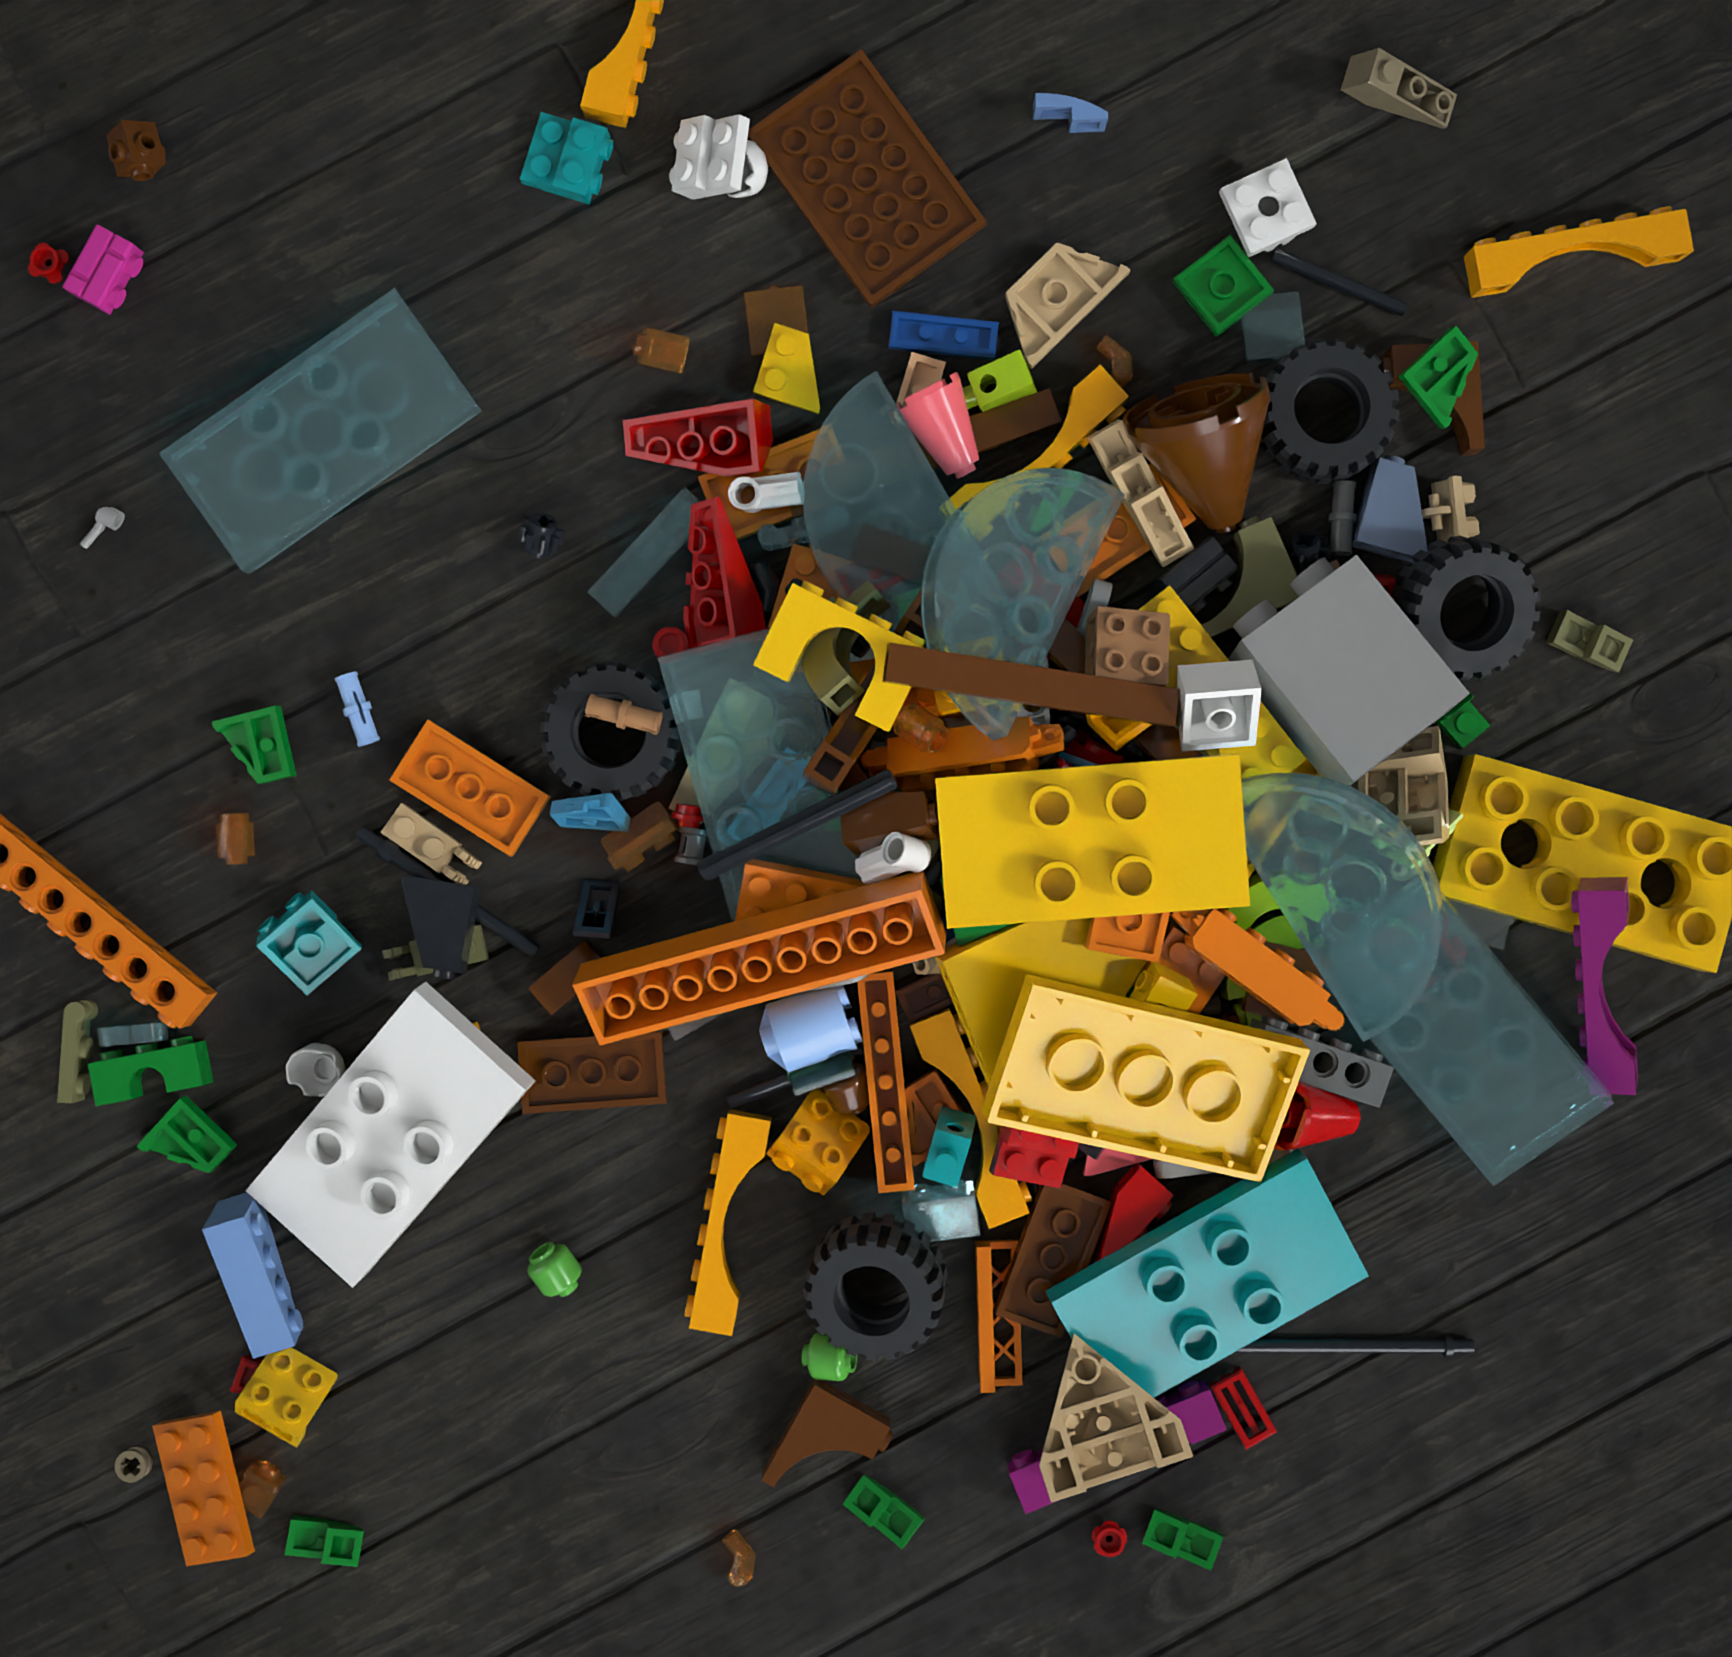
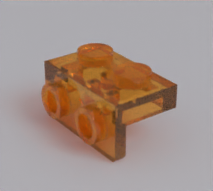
M655 802L630 820L629 832L613 831L601 839V844L609 854L607 859L615 870L625 868L629 872L645 861L642 855L653 847L658 852L675 840L672 835L678 831V827L660 802Z

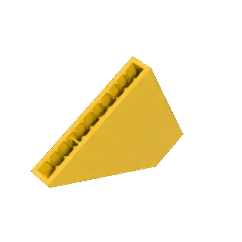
M1091 918L1010 924L964 945L958 946L956 942L945 947V954L934 956L988 1087L1026 974L1125 997L1147 961L1086 949L1085 942Z

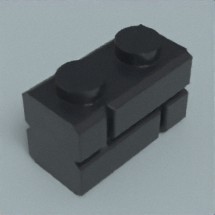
M1209 536L1150 587L1151 591L1157 596L1170 585L1190 612L1195 615L1208 604L1204 599L1206 595L1213 591L1217 596L1233 583L1229 576L1238 568L1230 556L1223 552L1224 549L1214 537Z

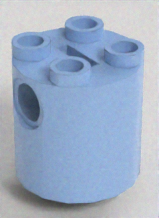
M844 985L789 996L766 1004L759 1032L768 1057L786 1071L791 1072L827 1060L840 1053L856 1050L857 1044L863 1042L855 1018L848 1019L846 1010L852 1008Z

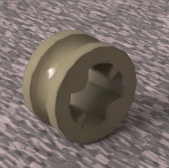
M131 1447L117 1457L115 1472L124 1482H137L152 1469V1456L143 1447ZM127 1458L129 1460L137 1458L140 1462L137 1468L140 1470L135 1469L131 1472L127 1467L130 1461H127Z

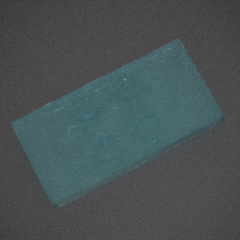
M394 288L159 454L239 568L251 574L482 410L401 295Z
M771 627L666 654L658 658L713 854L831 796L802 777L804 769L832 729L826 705L815 694L806 679L803 668V655L790 682H786L753 665ZM840 816L754 858L862 880L855 869V860L860 858V855H855L842 843ZM745 863L719 875L732 922L735 921Z
M1425 871L1421 872L1315 952L1330 957L1324 982L1325 986L1493 1186L1614 1104L1611 1093Z

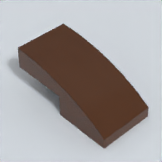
M585 940L528 987V989L548 1013L553 1015L576 995L572 984L580 964L600 959L601 957Z

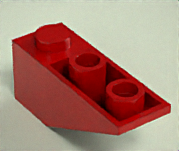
M1139 1163L1134 1164L1112 1189L1110 1197L1112 1203L1103 1225L1094 1263L1147 1234L1148 1229L1145 1227L1154 1217L1160 1219L1165 1215L1172 1205L1170 1199L1174 1195Z

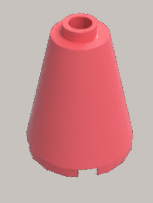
M955 372L949 375L952 383L947 385L945 379H942L905 398L906 407L903 408L900 401L892 406L896 414L948 476L954 473L958 479L976 470L974 462L979 460V455L961 380L958 373Z

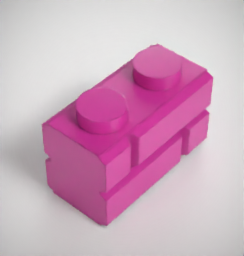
M96 224L62 288L110 315L114 308L117 309L123 304L126 297V290L124 288L130 277H136L143 266V259L141 257L144 252L128 240Z

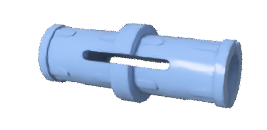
M351 672L336 677L335 682H337L345 705V709H343L344 716L349 717L358 742L357 745L360 747L379 741L380 737L377 734L369 711L372 709L371 703L365 700L357 672Z

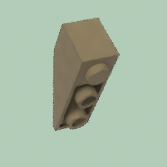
M1380 48L1351 56L1341 87V91L1367 106L1442 129L1448 126L1457 97L1456 93Z

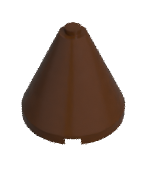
M1253 373L1221 374L1173 386L1175 394L1158 402L1156 395H1152L1130 408L1123 417L1127 437L1209 529H1215L1217 533L1234 530L1237 527V523L1243 518L1270 400L1267 380L1262 376L1259 377L1260 384L1255 383Z

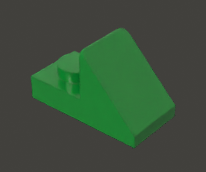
M1471 692L1450 711L1435 721L1458 749H1464L1490 726L1470 702L1474 698Z

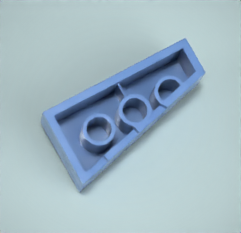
M247 1192L218 1201L202 1231L253 1359L295 1346L300 1332L303 1330V1320L300 1312L295 1309L290 1286L284 1273L266 1209Z

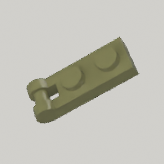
M92 1000L71 1002L64 1009L57 1103H75L85 1100V1095L89 1092L91 1079L90 1074L87 1073V1063L93 1052V1039L89 1037L90 1022L98 1014V1006Z

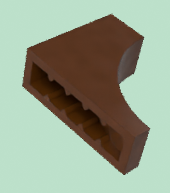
M1469 341L1478 352V356L1472 370L1466 376V385L1461 397L1456 399L1449 416L1452 418L1450 424L1457 437L1460 456L1475 455L1485 448L1478 341ZM1432 343L1392 345L1383 354V357L1380 358L1382 362L1379 364V369L1382 373L1388 370L1394 380L1389 384L1390 389L1410 392L1398 375Z
M861 755L839 787V792L870 777L867 770L861 764ZM890 791L840 816L842 843L855 855H861L865 851L882 845L885 838L892 832H899L923 841L939 838L937 802H934L924 791Z
M813 1379L765 1465L761 1481L774 1487L782 1475L794 1464L810 1455L824 1451H850L873 1459L878 1450L881 1452L885 1451L892 1438L893 1432L889 1431L891 1428L890 1418L827 1382Z

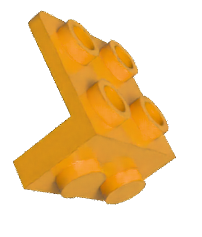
M813 1089L766 1154L772 1158L773 1163L778 1168L790 1171L801 1179L802 1184L807 1189L819 1192L824 1196L837 1183L868 1136L870 1127L856 1115L834 1111L826 1094L820 1089Z

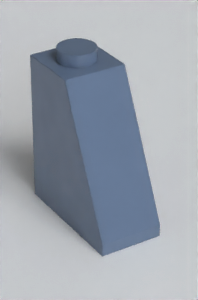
M1385 455L1384 458H1378L1371 464L1357 514V523L1354 524L1352 547L1414 564L1415 561L1412 557L1418 551L1428 552L1415 467L1405 465V460L1400 457Z

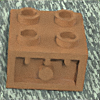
M1098 606L1086 618L1084 674L1166 686L1168 684L1170 615L1161 612Z

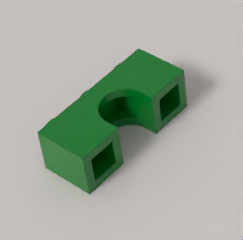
M187 1036L170 1040L171 1047L158 1049L156 1042L136 1046V1054L123 1056L122 1049L100 1053V1061L88 1063L95 1106L127 1101L143 1096L141 1079L148 1067L154 1068L162 1074L167 1093L212 1083L213 1076L206 1040L193 1042V1037Z

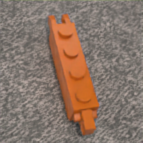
M1015 716L1006 720L987 723L977 722L968 726L940 728L937 731L918 734L908 733L899 737L888 738L887 746L863 752L864 754L861 755L862 758L860 760L865 770H868L869 776L889 769L895 776L897 788L900 791L918 792L936 789V777L1037 770L1039 768V757L1064 750V733L1060 724L1034 725L1030 716Z
M1226 908L1170 912L1169 915L1186 931L1184 935L1186 948L1288 1023L1305 1026L1313 1022L1318 1027L1326 1028L1330 1031L1340 1030V1027H1343V1023H1345L1344 1014H1341V1011H1337V1008L1327 1001L1331 994L1322 988L1324 981L1308 970L1304 974L1293 966L1296 961L1282 950L1277 949L1273 952L1264 945L1266 938L1250 927L1246 931L1234 923L1237 917Z

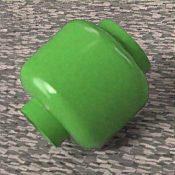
M547 1242L530 1255V1264L527 1272L544 1296L553 1297L560 1295V1297H565L577 1288V1280L580 1277L582 1268L565 1244Z
M819 1332L815 1333L810 1343L805 1344L803 1347V1366H808L809 1374L813 1379L828 1381L845 1380L849 1373L855 1371L857 1356L854 1357L846 1354L847 1349L842 1346L835 1348L828 1342L829 1336L826 1333L820 1335Z

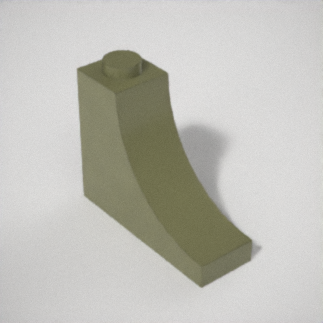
M1259 516L1250 518L1240 523L1239 527L1241 530L1232 536L1238 559L1236 583L1229 600L1222 610L1212 620L1201 625L1211 638L1233 629V625L1241 617L1266 599L1278 610L1299 598L1290 586V583L1297 575L1272 517L1262 521Z

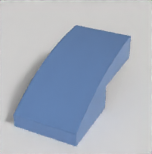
M1035 93L1033 102V120L1068 119L1069 133L1105 131L1108 122V112L1090 102L1071 96L1051 93Z

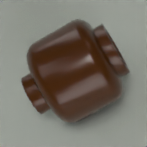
M849 1059L837 1061L829 1066L823 1077L822 1086L832 1109L836 1112L856 1115L864 1111L869 1104L865 1067Z

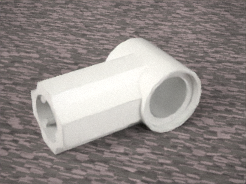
M799 472L755 478L742 476L736 478L730 484L728 497L733 506L747 513H755L762 509L804 504V486ZM753 486L755 489L754 499L748 504H743L741 500L743 489Z
M892 832L885 838L882 845L861 853L860 858L855 860L856 873L860 875L865 884L883 881L905 871L919 873L930 862L931 848L926 841L899 832Z

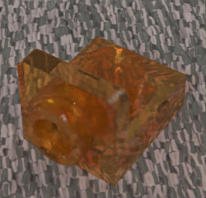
M256 1459L245 1471V1477L239 1485L244 1508L260 1519L266 1514L287 1479L273 1463L268 1461L261 1462Z

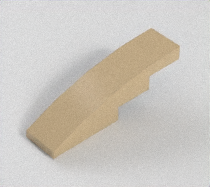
M1118 419L1087 437L1118 496L1159 564L1165 567L1194 550L1163 486L1158 485L1143 454L1137 451L1135 445L1127 437L1123 421Z

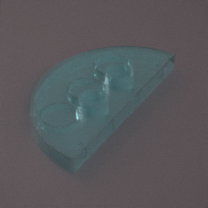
M873 372L848 391L832 409L814 441L807 462L802 495L803 521L813 558L822 576L832 591L843 600H846L852 592L868 580L891 605L880 618L892 623L889 631L893 633L925 584L955 604L951 615L931 644L934 647L953 646L958 643L994 635L1001 637L1022 627L878 372Z
M1040 468L1025 470L1004 477L966 500L946 521L938 534L924 571L921 611L927 648L1041 667L1125 494L1112 485L1081 472L1058 468ZM948 693L964 716L993 741L1008 735L1022 707V704Z
M1269 773L1241 779L1246 854L1361 1040L1364 1042L1380 1034L1406 1014L1422 994L1435 967L1442 940L1444 922L1443 901L1439 882L1425 850L1414 834L1397 816L1370 796L1351 786L1323 777L1298 773Z

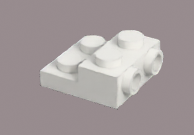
M738 114L716 120L706 115L681 120L680 129L674 136V145L677 149L676 161L669 173L672 191L692 200L741 191L750 119Z

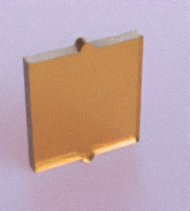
M772 285L769 290L744 292L752 356L765 354L774 323L808 334L803 286L777 288Z

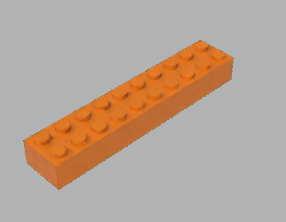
M923 870L919 873L904 874L581 963L572 986L601 1046L945 954L946 930Z

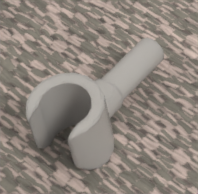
M114 507L100 508L95 516L97 522L80 542L81 546L88 549L106 526L114 531L117 530L123 523L125 514Z

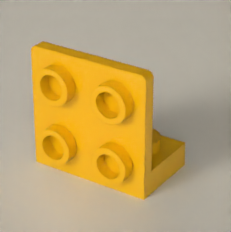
M292 1347L267 1354L235 1401V1413L297 1448L305 1436L307 1425L337 1380L338 1375Z

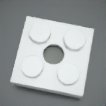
M1287 158L1224 186L1219 191L1248 257L1264 250L1266 252L1272 251L1279 244L1283 246L1294 239L1295 236L1314 228L1317 224Z

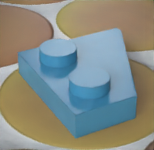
M612 793L552 801L550 816L560 827L629 832L631 818Z

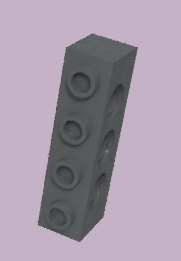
M1267 1017L1266 1021L1263 1022L1252 1018L1250 1027L1300 1038L1310 1049L1299 1081L1380 1108L1394 1069L1393 1066L1382 1062V1054L1366 1048H1362L1361 1054L1351 1051L1352 1044L1331 1037L1329 1043L1318 1040L1320 1037L1319 1033L1303 1027H1299L1298 1032L1288 1030V1023L1279 1019ZM1321 1052V1061L1313 1067L1315 1056ZM1353 1063L1352 1072L1345 1077L1347 1066Z

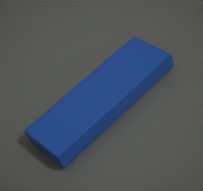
M892 311L889 349L994 360L999 322Z

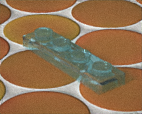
M684 487L593 585L588 593L616 618L689 539L691 505L701 501Z

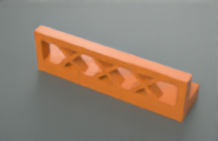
M1018 1240L975 1241L978 1369L981 1393H995V1386L1023 1385L1021 1324L1006 1319L1013 1326V1334L1003 1345L994 1337L993 1326L1002 1317L996 1315L993 1318L995 1302L992 1298V1290L1001 1281L1004 1282L1010 1264L1000 1273L991 1265V1249H1011L1012 1260ZM992 1272L997 1276L996 1279H995L993 1282H992ZM1012 1343L1014 1345V1355L1008 1350ZM994 1344L999 1348V1349L996 1351L995 1354H994ZM1003 1353L1014 1362V1376H995V1361Z

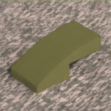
M1560 610L1546 643L1596 666L1613 672H1619L1633 639L1606 625H1596L1569 610Z

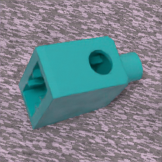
M941 1106L922 1169V1177L949 1186H958L972 1140L976 1120L975 1115ZM947 1126L957 1127L963 1132L952 1131Z

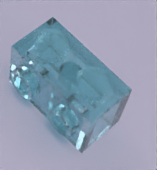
M960 1179L957 1187L946 1184L936 1186L916 1184L914 1185L915 1190L902 1191L904 1221L907 1219L914 1223V1230L918 1233L925 1231L932 1238L931 1242L980 1235L973 1180L964 1181Z

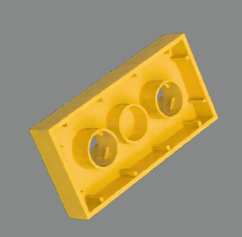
M1481 755L1463 756L1449 809L1461 813L1463 817L1457 822L1449 838L1444 843H1439L1425 893L1573 935L1574 925H1580L1579 913L1572 912L1571 896L1572 891L1578 890L1581 878L1628 877L1627 926L1616 937L1612 946L1694 970L1717 973L1732 919L1731 826ZM1517 820L1527 823L1534 830L1538 841V848L1534 858L1530 863L1521 865V868L1510 864L1501 850V837L1504 830L1510 824L1517 823ZM1657 859L1668 865L1675 879L1672 896L1666 903L1660 904L1658 907L1649 903L1647 896L1641 890L1643 871L1650 863L1656 862Z

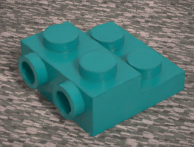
M541 112L520 176L521 183L590 205L592 195H598L602 185L603 174L600 173L603 160L608 161L610 159L613 149V140L610 139L608 129L574 117L572 121Z
M312 890L305 896L301 892L294 895L285 905L288 911L280 918L276 919L274 916L266 919L257 929L260 935L257 936L256 946L306 995L310 994L362 949V944L337 920V915Z

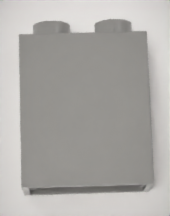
M1357 555L1337 570L1331 566L1325 557L1313 563L1290 583L1291 588L1299 598L1280 612L1274 608L1268 599L1252 608L1233 625V628L1242 640L1228 658L1229 661L1253 660L1261 685V702L1336 796L1470 694Z

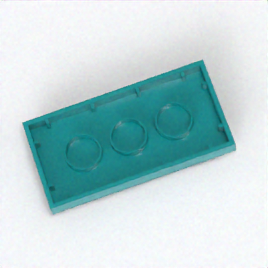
M1297 1148L1267 1165L1261 1182L1243 1179L1045 1292L1071 1339H1073L1075 1333L1154 1398L1369 1275L1308 1159Z

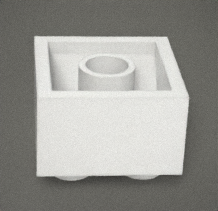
M1253 660L1178 665L1176 689H1180L1177 712L1181 750L1193 751L1256 745L1261 685Z

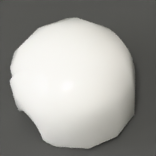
M747 140L741 191L727 193L729 197L742 198L757 194L765 185L768 164L765 153L754 141Z
M311 1043L297 1050L290 1056L286 1064V1079L288 1083L299 1086L304 1096L325 1097L346 1072L341 1054L330 1045Z

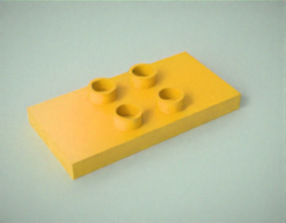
M1239 754L935 778L947 929L1250 906Z
M1026 974L981 1111L988 1123L1261 1182L1310 1049L1300 1038Z

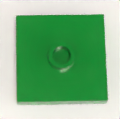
M1231 235L1174 277L1172 281L1215 337L1274 292L1271 285Z

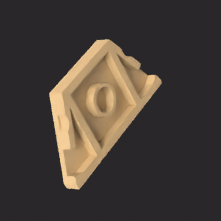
M1056 243L1005 293L1023 354L1030 369L1042 360L1129 275L1130 269L1127 266L1120 264L1119 267L1099 260L1100 257L1089 253H1078L1072 247Z

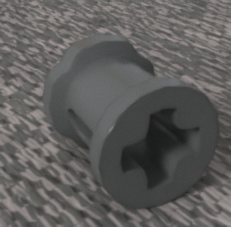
M679 826L678 832L681 833L679 853L675 856L674 862L697 865L703 859L706 837L710 836L711 831Z

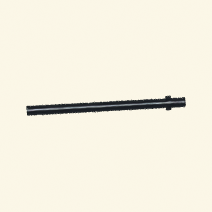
M1443 1335L1442 1339H1257L1237 1350L1236 1353H1442L1444 1357H1453L1454 1353L1473 1354L1475 1345L1473 1339H1453L1451 1335Z

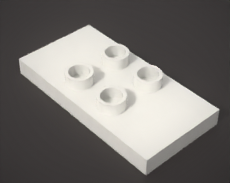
M425 982L413 990L248 1187L246 1192L353 1288L365 1277L533 1085L535 1080L433 987Z

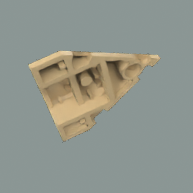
M1439 726L1427 727L1337 796L1329 785L1323 781V788L1309 797L1304 793L1293 801L1294 806L1404 848L1444 843L1449 838L1448 781Z
M1074 1333L1039 1464L1051 1503L1086 1492L1087 1488L1155 1466L1160 1468L1193 1457L1181 1419Z

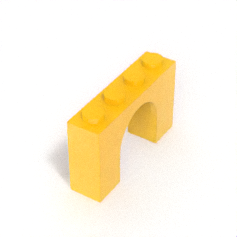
M805 580L801 587L792 583L753 665L786 682H790L806 647L816 635L831 628L842 627L852 629L868 641L875 657L873 679L855 716L890 732L911 687L882 682L887 644L895 643L923 648L926 640L908 631H905L903 637L889 631L892 623L874 614H871L869 620L855 614L858 609L857 606L839 597L834 604L821 597L824 592L823 589Z

